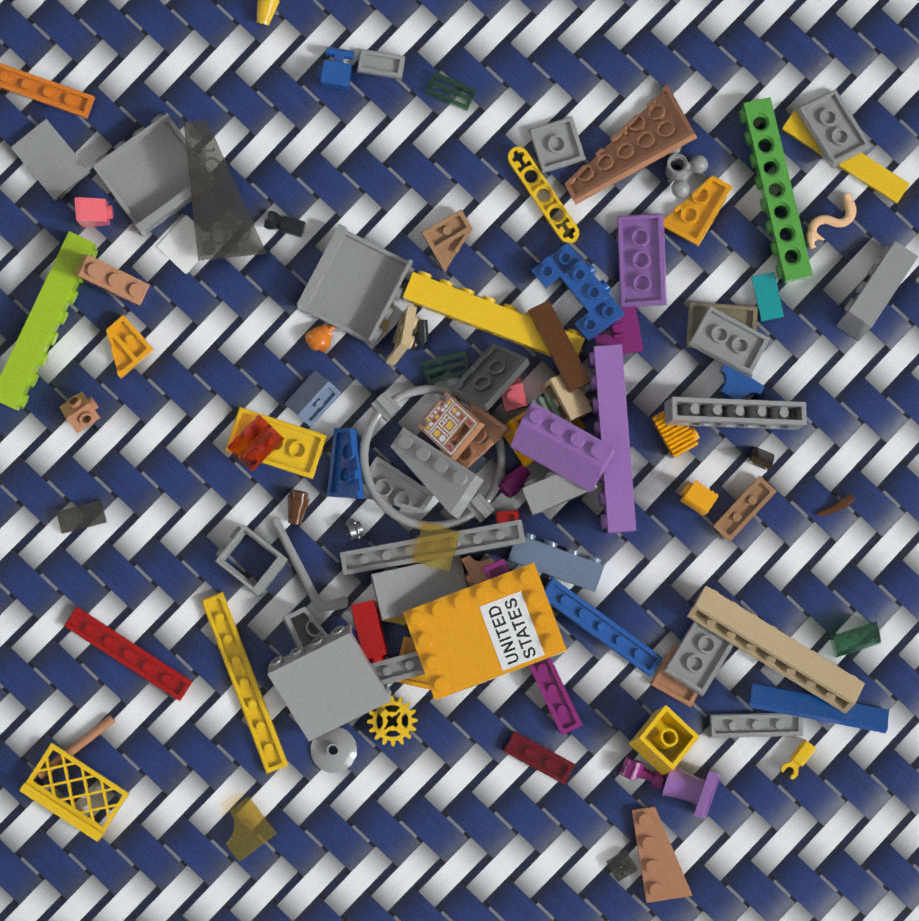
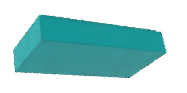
M775 272L752 276L751 280L760 321L764 322L783 318L784 314Z

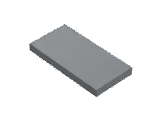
M460 555L370 575L380 620L401 616L404 611L468 588Z

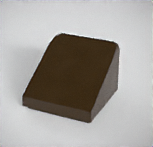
M754 446L748 458V463L765 470H770L775 456L768 451Z

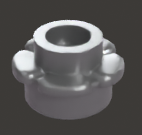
M352 518L349 522L344 523L346 534L349 540H360V535L363 534L362 525L359 521H355Z

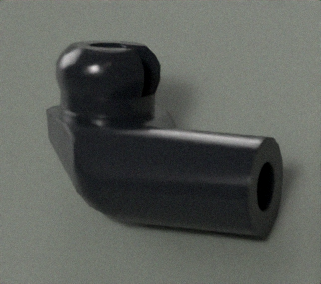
M418 320L417 332L413 335L414 343L409 350L418 351L428 342V320Z

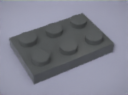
M492 343L450 389L452 396L488 411L528 367V358Z

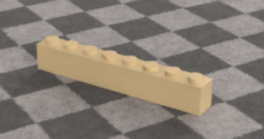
M705 586L698 595L687 617L845 714L855 705L865 683L856 676L839 668L835 663L826 660L818 655L817 652L808 649L796 639L782 633L776 627L769 625L755 614L748 612L737 603L730 601L708 586Z

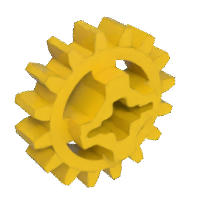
M391 696L390 702L376 708V711L369 712L373 716V719L367 720V723L373 724L369 732L376 731L377 735L374 739L383 738V745L387 741H391V745L395 746V741L397 740L402 745L404 744V737L412 738L409 731H416V728L412 726V723L418 722L417 718H412L416 710H409L408 707L411 703L407 702L404 705L402 703L403 697H400L398 701H394V696ZM396 705L400 708L397 711H388L385 707ZM400 712L401 714L397 719L398 726L391 725L385 729L389 721L387 716L393 717ZM405 713L408 716L407 728L402 724V716ZM378 714L383 718V726L380 729L377 725ZM388 731H397L398 733H400V735L394 737L387 736L385 734Z

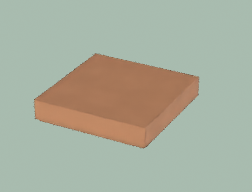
M672 644L650 685L691 707L698 694L663 672L677 649V646Z

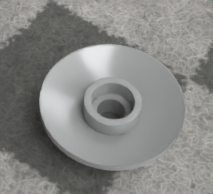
M335 728L313 739L311 743L312 759L323 771L329 773L342 772L349 768L356 758V741L351 733L344 728ZM330 746H336L338 752L334 755L329 752Z

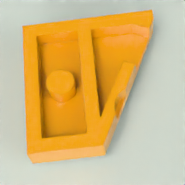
M124 315L106 329L117 374L121 379L154 351L153 347Z

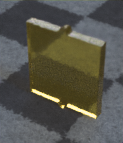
M423 522L412 561L428 565L430 569L435 567L450 571L461 532L447 529L444 525L436 526Z

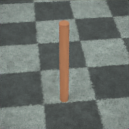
M109 715L65 751L73 756L116 721ZM60 754L50 761V767L63 764ZM48 771L39 772L37 775L44 779L48 775Z

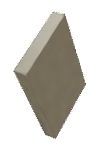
M689 302L686 348L695 349L688 344L709 305L757 331L758 306Z

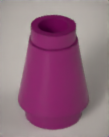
M520 464L500 480L499 490L505 496L512 499L513 496L518 495L531 472Z

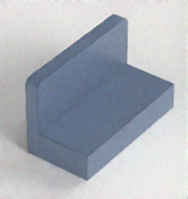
M314 371L287 400L285 405L307 425L312 427L340 396L341 392L320 373Z

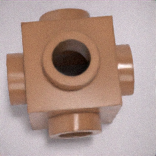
M82 391L59 406L66 420L77 433L91 426L100 418L96 411L99 406L92 396L87 398Z

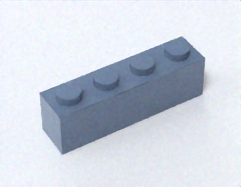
M524 532L526 543L513 545L507 561L521 566L535 563L536 569L540 573L592 592L596 591L604 569V565L600 564V559L589 555L587 559L578 556L579 551L567 547L565 551L557 548V543L549 540H544V543L535 540V535Z

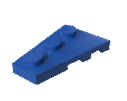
M334 428L327 488L328 497L364 499L356 429Z

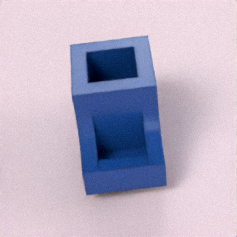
M723 365L719 371L724 377V385L719 393L727 399L743 400L747 395L759 396L765 386L751 378L753 374L748 378L726 365Z

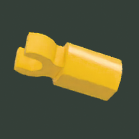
M803 739L790 756V762L782 764L780 771L784 772L787 767H791L793 773L789 778L795 779L798 776V768L804 766L816 750V747Z

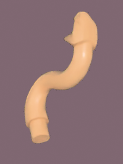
M851 193L842 196L845 208V216L838 219L829 215H820L811 220L806 233V243L809 249L816 248L814 245L816 240L824 241V238L817 233V228L820 225L828 224L841 228L849 225L854 220L857 210Z

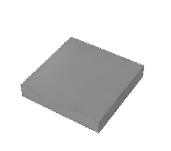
M572 116L529 129L542 174L586 161Z

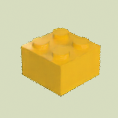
M665 705L651 715L629 742V745L661 775H664L675 769L700 736Z

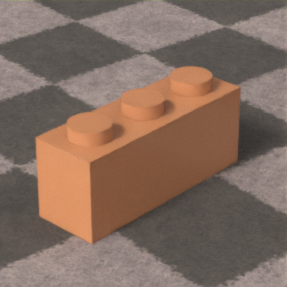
M82 254L73 273L74 276L139 306L150 286L87 254Z

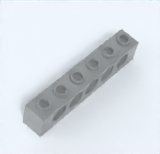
M671 397L664 402L665 425L798 430L807 425L806 402Z

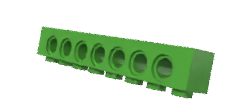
M771 97L743 103L742 110L739 111L741 124L746 126L747 132L744 133L746 145L750 146L752 154L749 155L752 168H756L757 172L755 185L757 190H761L762 199H760L761 210L767 214L768 221H765L767 234H771L773 243H770L773 257L776 256L778 265H776L778 279L782 278L783 284L810 278L813 273ZM753 121H762L765 128L762 130L756 129L753 126ZM766 142L770 147V151L762 152L758 144ZM764 165H773L775 173L767 174L764 171ZM769 187H778L780 195L772 196L769 193ZM774 209H783L785 211V218H777L774 214ZM780 231H788L791 239L789 241L782 240L779 236ZM785 253H793L796 257V262L788 263L785 260Z

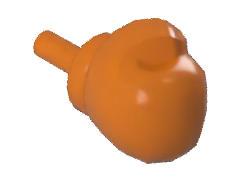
M322 324L310 330L305 335L307 345L313 351H326L330 347V339L333 337L331 332L336 327L332 325L327 327L325 324Z

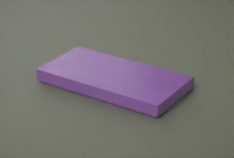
M664 214L617 216L621 308L667 305Z

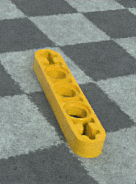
M522 147L512 148L508 154L510 166L558 238L565 244L575 243L579 237L577 225L528 152ZM516 152L518 155H524L522 161L525 166L528 162L530 163V166L525 167L521 172L518 170L522 168L519 161H513L514 153ZM527 171H534L537 174L535 182L529 183L525 180L524 175ZM540 190H547L550 198L548 201L542 202L537 198V193ZM554 208L560 209L563 213L562 218L558 221L552 220L549 215L550 211ZM566 219L569 221L565 223L567 229L575 231L572 239L563 237L565 230L562 226L559 229L556 227Z

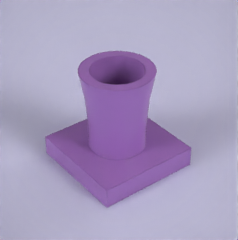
M675 767L674 770L669 772L662 795L697 804L694 816L707 818L721 774L709 771L706 780Z

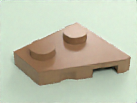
M462 209L421 232L443 271L449 267V264L473 228Z

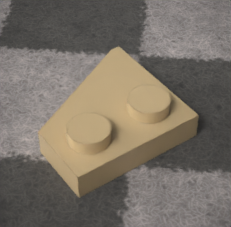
M408 305L400 315L392 343H395L394 350L387 356L386 363L395 365L405 351L411 349L414 343L412 332L418 322V317H416L417 307Z

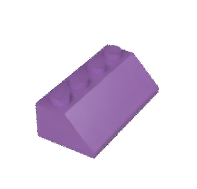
M532 402L521 420L510 446L590 493L615 454L614 447Z

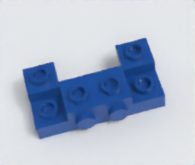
M568 243L531 270L545 289L558 279H561L587 311V314L578 320L575 326L581 331L588 342L625 316L623 310L611 297L609 285L603 279L601 281L597 279L594 275L597 271L589 261L584 263Z

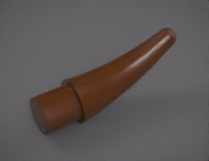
M850 492L831 506L819 511L817 516H825L849 507V504L856 499Z

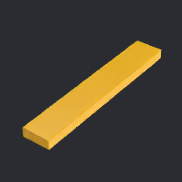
M794 110L782 131L824 157L796 110ZM863 153L837 165L895 204L899 202L910 185Z

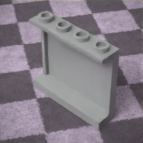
M168 113L157 115L151 120V125L145 129L141 127L136 130L130 140L119 142L114 147L113 152L109 155H101L95 160L96 164L93 165V168L143 236L217 184L216 179L206 168Z
M338 224L297 303V308L372 345L373 341L378 342L384 330L380 328L384 320L389 321L394 311L391 308L394 300L399 301L404 292L402 285L405 279L409 281L415 270L412 268L413 260L407 261L347 231V227Z
M351 624L345 627L343 625L338 626L331 634L325 637L318 636L311 641V644L305 647H296L289 655L283 658L282 656L276 657L270 662L267 674L308 741L391 701V690L387 684H382L352 634Z

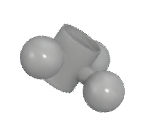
M681 147L668 154L670 157L665 168L667 178L675 181L672 184L671 191L677 198L686 197L690 191L689 184L683 180L686 170L691 169L695 173H703L708 167V161L702 155H696L688 162L685 156L678 154ZM677 164L682 169L676 171L672 169L671 165Z

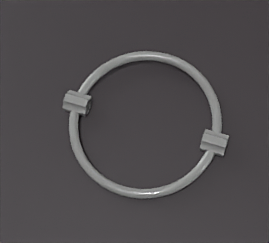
M415 386L398 392L392 397L385 391L371 404L376 411L369 419L360 443L361 474L372 499L394 520L420 530H447L461 526L474 518L479 523L483 522L495 510L490 503L500 489L498 485L501 483L500 480L504 477L506 450L502 437L495 443L497 464L495 476L488 492L484 497L480 493L476 495L466 507L468 512L461 515L459 519L453 518L445 521L414 519L397 511L379 493L370 473L368 459L371 437L381 418L386 422L401 409L398 405L399 402L422 394L444 395L445 390L451 393L450 389L452 387ZM461 400L462 402H464V403L468 404L469 406H471L470 403H467V402Z

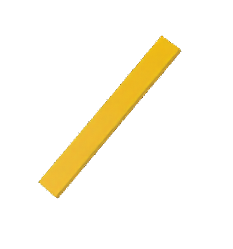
M221 592L201 600L266 774L288 766L289 764L224 593Z

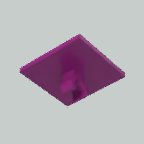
M636 307L621 308L625 316L595 337L596 346L622 344L623 355L642 352L643 345Z

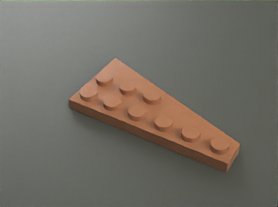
M668 84L662 88L663 92L655 100L652 98L647 103V108L629 120L610 139L611 143L604 149L601 148L588 165H583L565 183L575 205L697 138Z

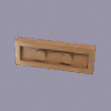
M759 476L712 527L728 542H731L777 491Z

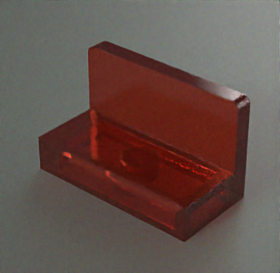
M258 415L227 448L253 472L284 438L266 420Z

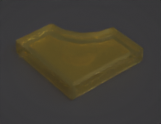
M247 797L230 810L234 818V831L226 845L237 860L241 862L276 835L277 832L250 797Z

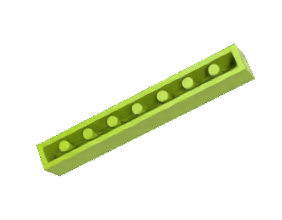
M70 231L68 232L0 375V403L17 411L21 407L24 408L29 399L27 393L30 387H34L39 378L37 372L40 366L45 365L49 356L47 351L50 345L53 346L58 338L59 333H57L59 325H63L68 317V312L66 311L69 304H73L78 296V291L76 290L79 283L84 282V280L73 275L82 254H87L94 258L97 256V245L94 242Z

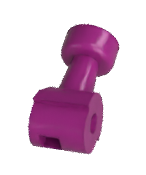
M626 756L619 773L621 776L629 780L645 779L651 781L652 787L661 788L666 774L661 775L657 770L654 773L644 768L645 764L643 762Z

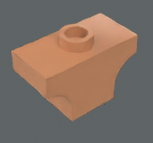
M470 555L461 559L468 572L465 578L470 587L488 580L482 567L493 563L492 557L484 561H476Z

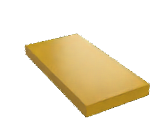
M239 407L225 451L313 479L327 435Z

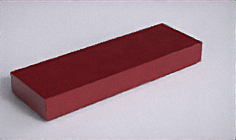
M516 731L512 733L503 752L564 785L575 766V763Z

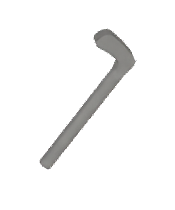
M277 518L271 521L314 608L320 612L346 608L349 602L346 596L326 602L320 599L280 519Z

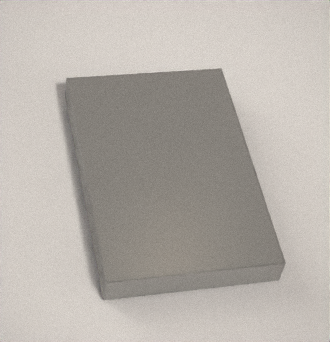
M836 89L796 110L831 168L871 147Z
M47 119L11 147L55 201L90 173L88 168Z
M709 305L688 345L750 378L770 338Z
M693 621L663 672L702 697L734 645Z

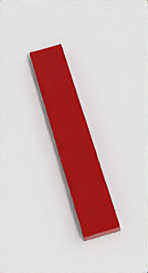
M76 606L64 625L178 701L182 700L193 683L192 680L78 606Z

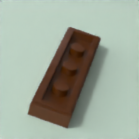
M547 300L529 309L528 313L569 392L571 393L591 383L550 301Z

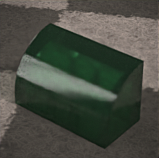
M870 622L829 635L835 658L881 644L877 622Z

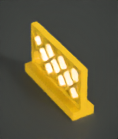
M54 743L50 744L28 780L19 790L97 842L101 840L130 794ZM53 750L61 755L62 765L50 767L48 757ZM65 758H67L68 760H70L71 763H67V764H66V759H65ZM46 762L47 768L41 769L44 763ZM76 764L81 768L82 777L70 779L67 766ZM64 767L66 781L54 783L51 770ZM48 771L50 784L41 786L34 779L39 772ZM85 771L90 773L91 775L86 776ZM93 777L99 779L102 790L89 792L87 779ZM83 780L86 793L73 796L70 782ZM67 783L70 797H58L54 786ZM104 783L111 788L105 789ZM116 790L122 794L118 803L108 804L106 791ZM103 793L105 806L92 808L90 795ZM86 796L89 809L80 811L75 807L74 798ZM70 799L71 805L67 803L65 800ZM115 807V808L113 809V811L111 812V814H110V809H109V808ZM106 809L108 819L104 825L95 821L93 811Z

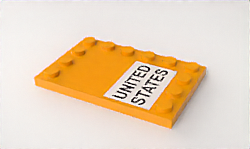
M535 563L403 612L435 701L567 651Z

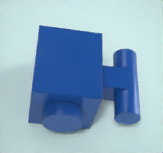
M327 47L326 56L334 57V61L324 60L323 66H319L317 79L321 80L322 87L349 91L352 65L344 63V59L353 60L354 51Z

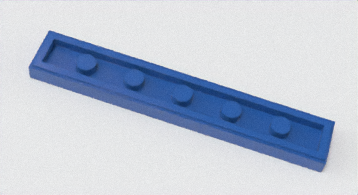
M553 577L544 586L551 606L647 676L652 675L663 659L662 656Z
M752 683L749 700L750 708L880 733H886L888 730V709L855 703L845 714L815 695Z

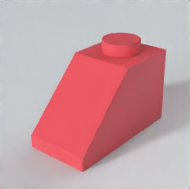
M74 198L76 221L83 228L110 225V219H113V207L108 205L106 199Z
M520 376L501 396L505 414L528 407Z

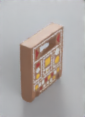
M445 390L443 394L447 399L444 400L440 397L422 418L426 425L419 422L417 427L451 459L456 461L485 424L456 397L452 396L449 391ZM466 424L470 428L457 444L451 442Z

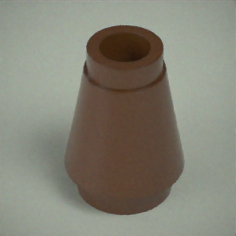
M290 490V495H287L288 523L301 525L310 501L308 492Z

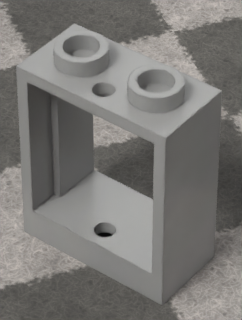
M246 525L242 528L238 526L231 534L232 541L228 546L224 544L216 553L218 557L216 562L257 595L261 596L289 559ZM246 534L277 557L256 585L226 562L227 558Z

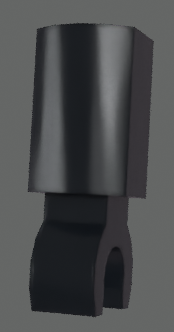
M269 211L264 222L266 229H279L280 232L302 238L306 225L305 221L285 215L282 217L275 211Z

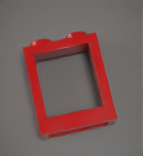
M376 600L351 605L360 646L367 659H369L370 663L385 660L384 655L388 654Z

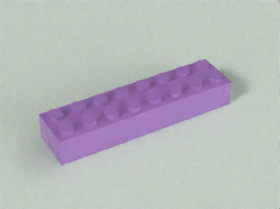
M622 344L594 346L592 352L588 355L589 369H593V376L590 378V391H595V399L591 401L592 414L597 415V422L593 424V432L595 437L614 447L615 451L614 456L598 483H602V491L598 493L599 506H604V514L600 516L601 529H605L606 534L636 531Z

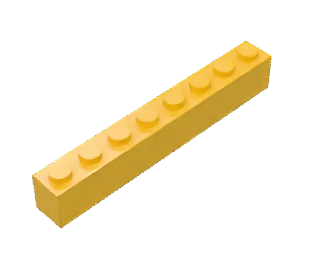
M426 272L412 273L403 296L404 301L551 357L528 312L524 315L516 312L517 308L512 305L504 304L503 307L495 304V299L485 295L482 298L474 295V291L462 287L461 290L452 287L453 283L447 280L440 279L438 282L431 279L432 275ZM569 328L565 332L577 355H579L585 338L581 337V332Z

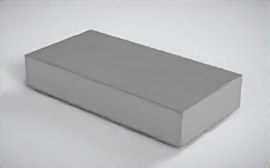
M360 49L357 73L402 80L405 56Z

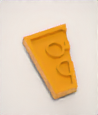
M712 175L687 200L679 204L670 215L664 218V229L699 247L733 189L732 185Z

